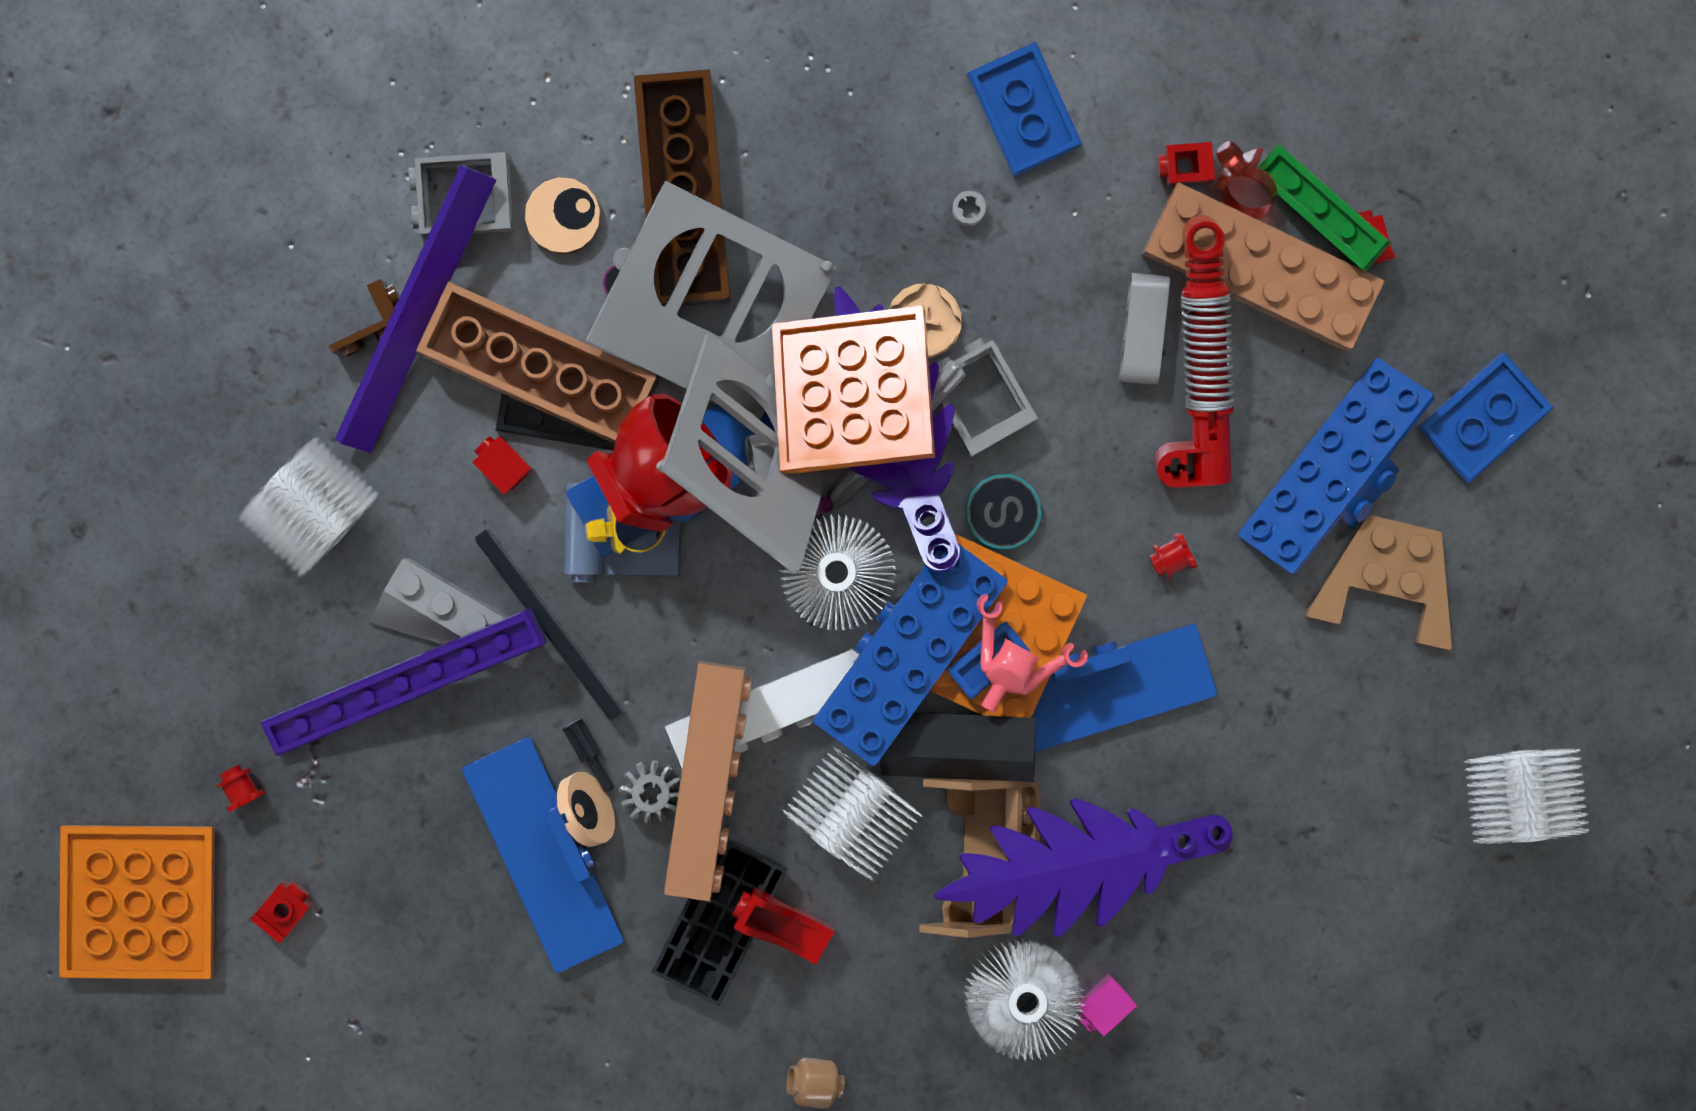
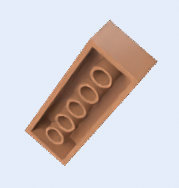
M1179 182L1173 187L1143 250L1142 256L1186 276V270L1190 268L1185 267V262L1189 259L1185 258V245L1182 236L1183 228L1187 221L1195 216H1209L1217 222L1224 233L1223 256L1219 257L1224 260V265L1219 268L1224 269V275L1220 277L1224 278L1225 284L1230 288V298L1343 352L1353 349L1385 280ZM1208 228L1200 229L1194 236V243L1199 246L1207 245L1213 238V231Z
M451 282L447 283L416 350L425 359L614 444L616 443L620 422L636 404L654 394L659 383L657 375Z
M706 661L698 663L664 895L710 901L713 892L720 893L724 866L717 865L718 855H725L727 851L730 828L723 827L724 815L731 816L735 798V790L728 789L730 777L737 778L741 753L734 752L736 739H743L747 717L745 714H740L742 700L748 701L752 684V677L745 676L746 667Z

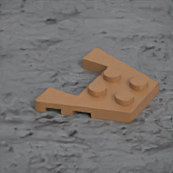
M1369 515L1358 526L1340 555L1341 557L1334 569L1324 581L1313 603L1308 607L1305 617L1340 624L1349 587L1359 588L1422 603L1424 606L1415 643L1451 651L1452 640L1442 532Z

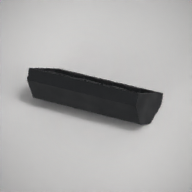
M913 713L881 757V775L1034 782L1036 718Z
M729 838L725 855L719 854L717 865L724 866L720 893L713 892L710 901L688 898L651 972L717 1006H720L753 940V937L734 929L737 918L731 915L744 891L751 895L755 887L774 897L788 870L771 858Z

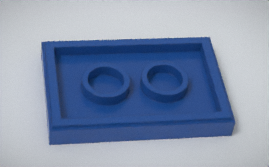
M1036 42L967 73V77L1013 177L1082 147L1083 144Z
M1501 352L1417 428L1468 484L1554 407L1507 354Z

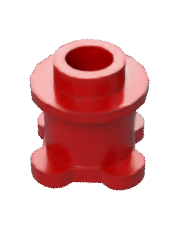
M1182 533L1173 535L1174 540L1160 547L1157 545L1152 546L1154 554L1150 555L1149 559L1158 577L1165 574L1166 578L1170 580L1173 578L1172 574L1186 567L1192 570L1198 567Z
M239 764L219 775L222 782L216 786L217 788L222 787L231 804L226 807L228 812L265 794L263 789L258 791L248 773L251 771L250 767L242 770Z

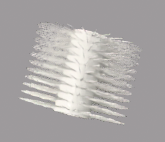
M316 442L309 449L301 450L299 456H294L290 463H288V460L286 465L281 469L279 467V471L272 478H269L270 480L262 487L264 488L263 491L259 493L258 499L254 502L255 511L250 515L252 516L256 511L258 512L250 520L251 522L254 518H260L256 526L264 520L266 521L265 524L269 521L271 522L272 526L269 530L272 528L273 531L265 539L273 534L276 538L270 544L277 538L281 539L279 543L283 539L284 541L288 540L289 544L283 551L288 547L290 549L285 555L291 552L293 553L291 556H299L303 552H307L303 558L307 560V565L298 575L303 570H308L311 563L315 564L320 557H323L327 550L329 552L331 548L337 545L352 526L355 525V519L360 518L359 516L369 503L367 500L361 504L358 502L360 499L357 497L359 495L357 492L365 485L364 483L360 488H355V484L360 479L351 486L349 483L346 484L345 482L343 484L341 481L337 482L334 478H331L333 475L339 476L346 469L345 467L341 472L339 471L337 474H334L333 471L341 462L332 469L329 465L336 458L327 466H324L323 464L327 458L325 457L318 464L319 466L316 469L314 468L317 465L315 462L326 454L325 452L321 456V453H319L314 459L312 458L320 450L319 448L312 454L308 452Z
M830 515L832 537L828 521L824 517L828 542L822 524L816 518L825 544L814 525L812 528L822 547L812 534H810V537L822 554L810 541L808 543L821 557L808 547L807 549L821 561L805 552V554L820 563L804 557V559L817 565L802 562L812 567L801 566L800 568L813 571H798L797 573L808 575L780 578L782 580L804 579L781 585L789 587L805 583L783 592L788 595L802 590L786 600L792 601L805 594L790 606L795 608L805 601L795 611L800 613L811 602L800 617L805 618L814 608L807 622H811L818 611L813 625L818 626L824 613L820 628H824L829 614L827 629L832 630L835 612V630H839L840 606L842 630H846L845 606L849 627L853 629L848 605L856 625L860 627L852 602L863 622L867 624L854 598L871 620L873 618L856 594L876 615L879 614L854 588L879 608L883 609L855 585L869 592L857 584L859 583L891 597L862 583L866 582L894 590L863 579L896 583L894 581L862 576H896L893 573H866L896 569L895 566L870 568L894 562V559L872 563L893 555L890 551L873 557L890 547L886 545L874 551L886 542L883 538L871 546L881 536L880 533L876 534L867 543L876 530L872 527L863 538L869 528L867 523L858 536L863 522L861 519L859 520L853 533L856 523L854 517L847 535L849 518L846 515L842 538V517L838 515L837 536L835 518ZM837 563H843L848 568L847 578L842 583H832L829 578L831 567ZM779 570L780 572H783V573H790L789 571H786V570Z
M832 747L844 760L859 770L860 773H855L845 763L827 753L838 765L855 777L854 781L837 767L822 759L829 768L851 785L844 784L836 776L834 777L830 772L817 765L827 777L846 791L843 793L836 786H833L829 781L814 772L813 775L841 798L839 799L832 795L828 790L826 791L818 783L808 778L807 780L817 787L816 789L836 804H831L810 787L803 785L810 794L816 797L815 799L823 803L831 811L829 812L827 809H824L818 802L800 792V796L806 799L816 810L824 814L825 818L795 797L793 798L795 799L794 801L821 824H817L810 816L789 803L788 805L791 809L807 821L806 824L808 823L816 828L815 831L790 812L784 811V813L796 825L807 831V834L811 835V838L839 860L842 859L857 872L862 873L864 876L866 875V878L874 880L867 871L850 859L851 856L868 870L877 874L878 872L875 868L868 864L869 862L860 857L861 855L859 854L864 855L869 861L874 862L876 865L878 864L880 867L882 864L870 855L868 851L860 847V843L883 860L887 858L878 849L873 847L870 842L862 838L860 834L862 833L879 848L881 847L884 851L893 855L885 845L879 842L880 840L865 830L868 827L880 839L882 838L885 842L898 849L895 843L889 840L879 829L871 825L870 821L896 840L903 842L897 834L874 816L881 817L897 831L908 836L904 830L879 810L882 808L898 822L912 829L906 821L884 804L887 802L898 812L917 823L908 812L889 799L892 795L909 810L911 809L919 816L922 815L895 793L894 789L866 767L862 768L846 754ZM851 846H852L858 853H856L855 851H853L852 849H850Z
M1572 749L1522 750L1496 754L1502 756L1480 757L1481 759H1468L1472 763L1480 764L1479 762H1490L1487 766H1473L1478 771L1497 770L1492 773L1469 775L1474 779L1486 781L1473 782L1477 786L1494 788L1477 789L1480 792H1470L1481 795L1485 799L1475 798L1474 800L1476 801L1470 800L1468 802H1491L1488 803L1491 805L1478 806L1482 809L1470 808L1485 812L1483 813L1485 815L1476 814L1474 816L1489 819L1487 821L1491 822H1477L1483 825H1471L1498 828L1473 831L1491 835H1481L1490 838H1476L1484 841H1473L1481 843L1512 841L1513 843L1543 841L1552 837H1570L1560 835L1587 833L1580 830L1589 831L1588 829L1577 828L1580 830L1572 829L1575 827L1568 826H1583L1576 823H1588L1577 820L1569 821L1568 819H1579L1573 817H1585L1579 814H1588L1566 811L1581 810L1575 807H1586L1571 804L1573 806L1555 804L1583 801L1570 797L1571 795H1563L1579 794L1574 791L1584 792L1583 790L1575 788H1561L1563 790L1556 788L1581 785L1574 781L1561 779L1576 778L1569 773L1561 771L1579 768L1573 765L1554 766L1560 764L1559 762H1574L1572 760H1580V758L1554 757L1545 759L1548 758L1545 756L1561 757V755H1566L1565 753L1577 752ZM1466 768L1468 771L1477 772L1474 768ZM1570 772L1574 776H1582L1579 773ZM1480 777L1483 778V779L1493 778V779H1497V780H1492V779H1491V780H1482V779H1480ZM1468 784V785H1467V786H1470V787H1476V786L1473 785V784Z
M1023 939V952L1022 943L1018 952L1020 943L1018 942L1016 949H1014V945L1008 942L1010 954L1001 942L1008 964L1000 950L994 945L1008 974L991 953L1008 980L987 959L1006 982L980 962L996 978L973 965L977 972L987 979L972 973L974 979L976 977L978 981H971L970 984L973 985L967 989H973L969 991L973 993L965 995H980L966 997H988L971 998L967 1000L970 1002H966L976 1004L972 1005L976 1006L972 1008L981 1009L970 1014L976 1016L974 1017L975 1019L971 1020L974 1021L972 1023L981 1022L975 1028L977 1029L976 1031H980V1036L985 1035L992 1029L987 1034L988 1036L985 1038L987 1041L985 1043L989 1041L992 1046L999 1039L997 1049L998 1047L999 1050L1000 1048L1002 1049L1004 1045L1005 1051L1006 1049L1008 1051L1011 1041L1012 1055L1014 1049L1016 1052V1045L1018 1056L1021 1044V1055L1023 1057V1034L1024 1059L1026 1061L1025 1047L1027 1054L1030 1048L1029 1056L1031 1057L1033 1049H1036L1034 1050L1035 1053L1039 1052V1044L1040 1049L1047 1056L1040 1034L1046 1045L1054 1053L1040 1024L1057 1045L1040 1018L1061 1039L1042 1016L1068 1036L1052 1020L1075 1033L1063 1020L1077 1025L1071 1017L1076 1014L1073 1011L1082 1009L1074 1010L1079 1007H1071L1084 1003L1073 1004L1082 1001H1067L1080 1000L1070 999L1079 998L1076 996L1080 995H1071V993L1080 994L1075 993L1079 991L1065 989L1078 986L1075 985L1078 983L1071 982L1073 981L1072 977L1075 975H1069L1061 979L1073 972V969H1070L1068 972L1066 968L1069 965L1067 964L1068 962H1063L1056 970H1051L1063 961V957L1060 956L1057 959V951L1052 956L1050 953L1051 949L1049 952L1048 950L1044 952V949L1043 951L1039 949L1037 955L1036 942L1032 952L1030 941L1028 948L1026 942L1025 958ZM1031 992V998L1028 1003L1017 1005V999L1021 994Z

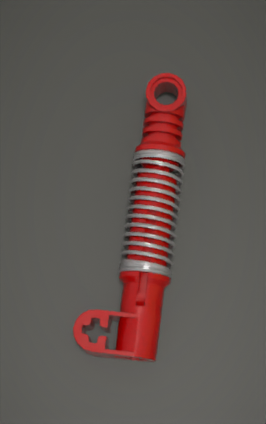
M1199 215L1187 221L1182 234L1185 245V258L1189 259L1185 262V267L1190 268L1186 270V277L1190 279L1186 280V286L1182 289L1181 306L1185 308L1182 315L1186 317L1182 321L1185 325L1182 331L1186 334L1183 337V340L1186 342L1183 349L1187 351L1183 356L1187 359L1184 362V366L1187 367L1184 374L1188 376L1184 382L1188 384L1185 387V391L1189 393L1185 397V407H1187L1186 413L1192 419V441L1166 443L1158 448L1154 456V465L1159 478L1170 487L1220 485L1229 483L1232 480L1230 415L1234 411L1235 399L1229 396L1234 393V390L1228 387L1232 386L1234 382L1228 380V378H1231L1234 374L1228 371L1233 367L1232 364L1228 363L1233 357L1227 355V353L1232 351V348L1227 346L1232 342L1230 338H1227L1232 332L1226 329L1232 323L1226 321V319L1231 317V314L1225 312L1231 306L1224 304L1230 301L1231 294L1230 288L1224 282V278L1220 277L1224 275V269L1219 268L1224 265V260L1219 257L1223 256L1225 237L1222 229L1213 218ZM1203 228L1211 229L1213 231V238L1210 243L1204 246L1194 243V236L1197 231ZM1187 453H1193L1194 474H1188L1185 465H1188ZM1178 458L1181 464L1177 465L1176 471H1170L1168 466L1172 464V459Z

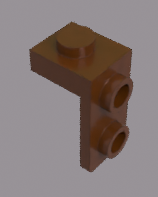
M379 279L367 285L383 320L330 344L328 347L331 353L336 355L342 353L343 357H348L363 350V342L374 337L380 341L400 298L394 284L387 286L385 281Z

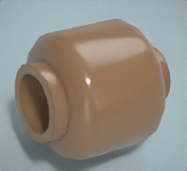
M804 1057L799 1059L796 1065L790 1066L786 1079V1092L792 1096L794 1103L798 1106L828 1109L832 1106L836 1097L840 1098L843 1094L844 1076L839 1075L836 1064L831 1060Z

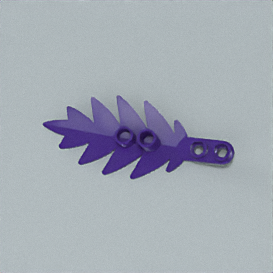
M840 286L836 287L834 290L836 316L861 313L850 296ZM878 304L869 312L883 311V305ZM933 362L929 366L931 402L940 369L937 362ZM951 403L933 417L935 458L847 467L858 475L888 488V490L873 491L871 493L872 498L890 508L904 510L924 564L935 572L951 570L957 565L961 555L960 547L939 496L945 490L952 477L954 465L952 462H948L936 471L952 429L955 407ZM926 517L935 518V522L930 526L922 524ZM939 550L948 551V555L944 559L935 558V554Z
M1076 798L1071 799L1070 805L1090 836H1088L1077 827L1051 813L1034 807H1028L1026 812L1048 847L1012 829L992 825L989 830L1009 862L987 855L962 853L959 855V858L969 875L944 886L934 894V897L938 900L951 902L975 901L973 922L976 924L989 919L1016 898L1012 935L1019 936L1046 911L1058 894L1053 936L1060 937L1085 911L1100 886L1096 925L1104 926L1129 900L1143 877L1144 893L1151 894L1162 880L1167 865L1223 852L1231 844L1233 832L1230 823L1219 815H1210L1158 828L1145 814L1136 809H1128L1127 815L1134 826L1133 828L1124 820L1096 805ZM1215 827L1219 830V839L1217 841L1212 837V830ZM1181 835L1186 840V845L1183 849L1178 845V838Z

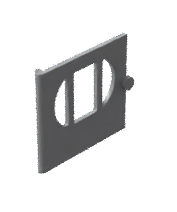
M665 181L631 250L629 248H620L613 255V264L620 272L586 340L687 389L704 336L709 331L677 316V312L715 236L721 234L759 253L761 259L723 335H713L767 377L768 374L774 371L772 325L762 334L750 340L735 342V338L771 266L776 264L784 287L783 303L777 318L772 324L812 319L837 267L832 265L830 261H824ZM694 228H703V233L667 305L662 306L654 286V271L660 253L677 235ZM727 383L717 384L722 391L757 419L761 420L765 410L753 396L735 385Z
M709 332L704 336L665 457L657 463L656 468L668 475L777 560L787 571L796 574L804 559L828 470L794 474L780 471L775 371L765 377ZM717 384H732L753 396L768 414L775 432L722 391ZM710 398L774 449L766 481L701 430V424ZM699 446L755 489L760 496L748 497L740 495L721 483L707 466Z

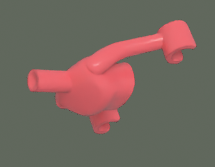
M981 595L977 599L976 608L983 615L981 670L993 684L981 704L984 708L994 713L1006 692L1027 695L1043 680L1068 664L1073 667H1080L1087 662L1088 654L1085 650L1081 652L1077 660H1070L1069 654L1074 648V644L1069 643L1063 647L1062 655L1032 673L1040 658L1006 638L1000 651L992 659L994 653L995 617L1001 613L1002 603L1000 601L997 602L992 611L985 612L984 603L987 601L988 595Z

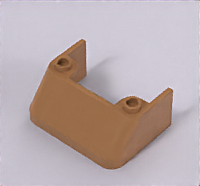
M952 778L923 779V787L947 789L945 800L949 810L955 815H965L964 853L987 855L1009 862L989 830L992 825L1012 829L1040 842V833L1026 812L1028 807L1040 809L1041 794L1039 786L1035 781L1021 782ZM963 865V877L969 874ZM1016 898L1001 911L979 924L973 922L975 901H944L942 907L943 922L919 925V932L964 938L1012 933ZM1035 922L1025 931L1030 930L1034 926Z

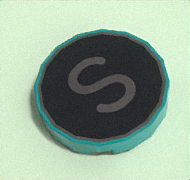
M1009 474L993 475L981 481L970 493L966 505L967 523L972 534L984 545L996 549H1012L1027 542L1037 531L1041 519L1040 501L1035 490L1023 479Z

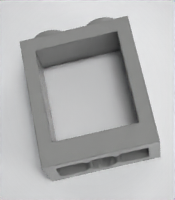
M506 152L414 158L415 168H409V184L411 191L417 192V206L411 207L413 229L419 228L421 236L424 238L428 237L433 226L429 171L459 169L460 165L469 168L491 167L492 177L497 180L493 187L495 221L477 222L472 234L514 232L510 157Z
M979 338L962 348L965 355L954 362L965 368L982 357L989 355L1020 412L978 436L971 438L955 410L952 426L970 457L1038 419L993 339L985 343L982 338ZM949 356L937 362L940 366L939 371L948 361H951ZM947 396L940 403L942 408L951 403L949 397Z

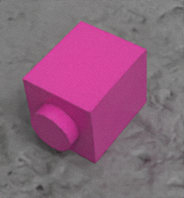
M1110 973L1079 1000L1082 1002H1076V1004L1084 1003L1077 1005L1078 1009H1082L1080 1011H1084L1078 1014L1077 1018L1080 1017L1079 1021L1091 1034L1097 1029L1103 1037L1137 1007L1135 1001Z

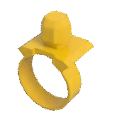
M610 505L607 508L608 522H605L602 518L591 520L585 524L587 540L606 542V538L610 537L611 548L618 554H621L624 549L632 552L651 550L661 542L665 531L661 532L657 540L650 547L641 550H634L624 546L618 539L615 530L616 517Z

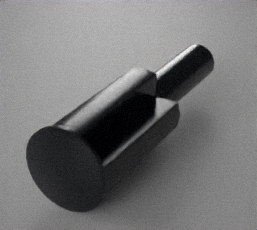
M581 718L569 723L562 730L580 762L587 761L604 792L612 790L614 786L597 757V754L601 751L585 722Z

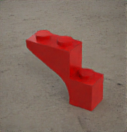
M757 887L754 888L751 895L745 891L743 892L731 915L737 918L734 929L739 932L781 946L815 965L835 932V927L796 905L794 908L788 906Z

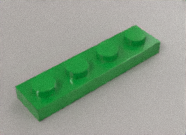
M1280 144L1273 149L1254 171L1255 175L1365 272L1391 244L1385 236Z

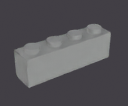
M403 558L385 587L370 623L435 643L445 644L508 616L412 559ZM528 652L502 663L518 668Z

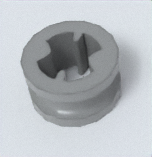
M967 190L961 192L953 201L952 213L954 219L962 226L972 227L978 225L985 217V199L976 191ZM967 199L975 200V207L980 212L977 216L972 213V218H965L963 216V209L958 207L962 201L966 204Z

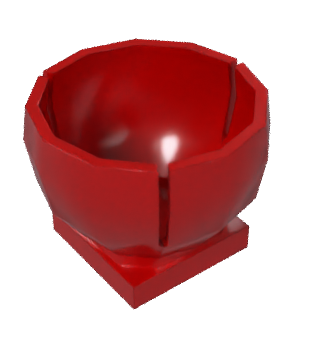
M652 394L631 409L619 424L613 453L608 454L596 451L586 459L617 521L658 532L665 531L673 524L670 516L697 514L708 508L668 475L656 468L657 463L665 457L682 406L681 402L667 394ZM702 422L701 430L718 443L709 428ZM699 446L705 462L708 463L714 457ZM714 459L707 466L716 478L730 489L732 471L717 459Z

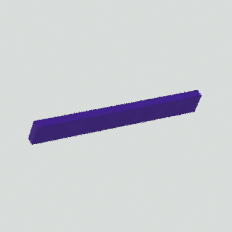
M460 165L337 432L335 440L340 444L371 453L417 354V347L447 283L450 282L497 181L492 176Z
M528 608L268 717L260 723L276 756H279L541 647L547 643V640L532 608Z

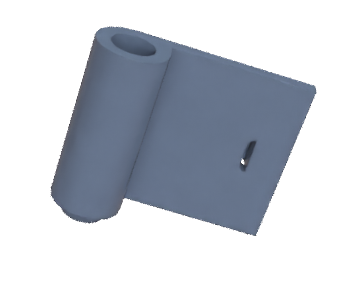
M566 483L564 574H572V582H594V575L680 576L679 518L672 521L673 524L665 530L661 542L653 549L645 552H632L624 549L621 554L613 552L606 557H602L594 543L586 539L585 528L566 496V491L579 483ZM651 530L625 546L634 550L650 547L657 540L658 531Z

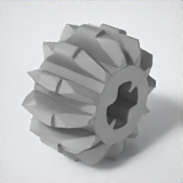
M658 760L652 761L649 773L644 763L639 762L636 764L640 778L630 771H627L624 775L634 785H621L619 787V792L632 795V797L622 801L621 805L623 808L629 807L632 804L636 805L637 808L630 815L633 820L640 815L641 811L646 812L644 822L646 825H650L653 820V812H656L658 820L664 823L667 821L664 807L671 813L676 814L677 805L671 802L670 799L678 800L679 791H672L671 788L680 784L681 777L668 781L666 777L673 770V767L670 765L663 770L662 774L657 773L659 768ZM652 782V787H655L657 784L661 788V792L657 795V802H650L651 797L646 800L642 796V793L647 789L645 783Z

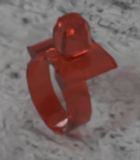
M1227 141L1222 143L1216 151L1217 159L1223 168L1214 187L1222 190V199L1225 205L1255 219L1262 218L1269 213L1277 197V186L1274 179L1267 172L1257 168L1264 149L1256 148L1243 153L1237 144ZM1238 176L1253 179L1261 183L1268 190L1271 202L1266 206L1257 208L1245 206L1231 195L1228 189V181Z

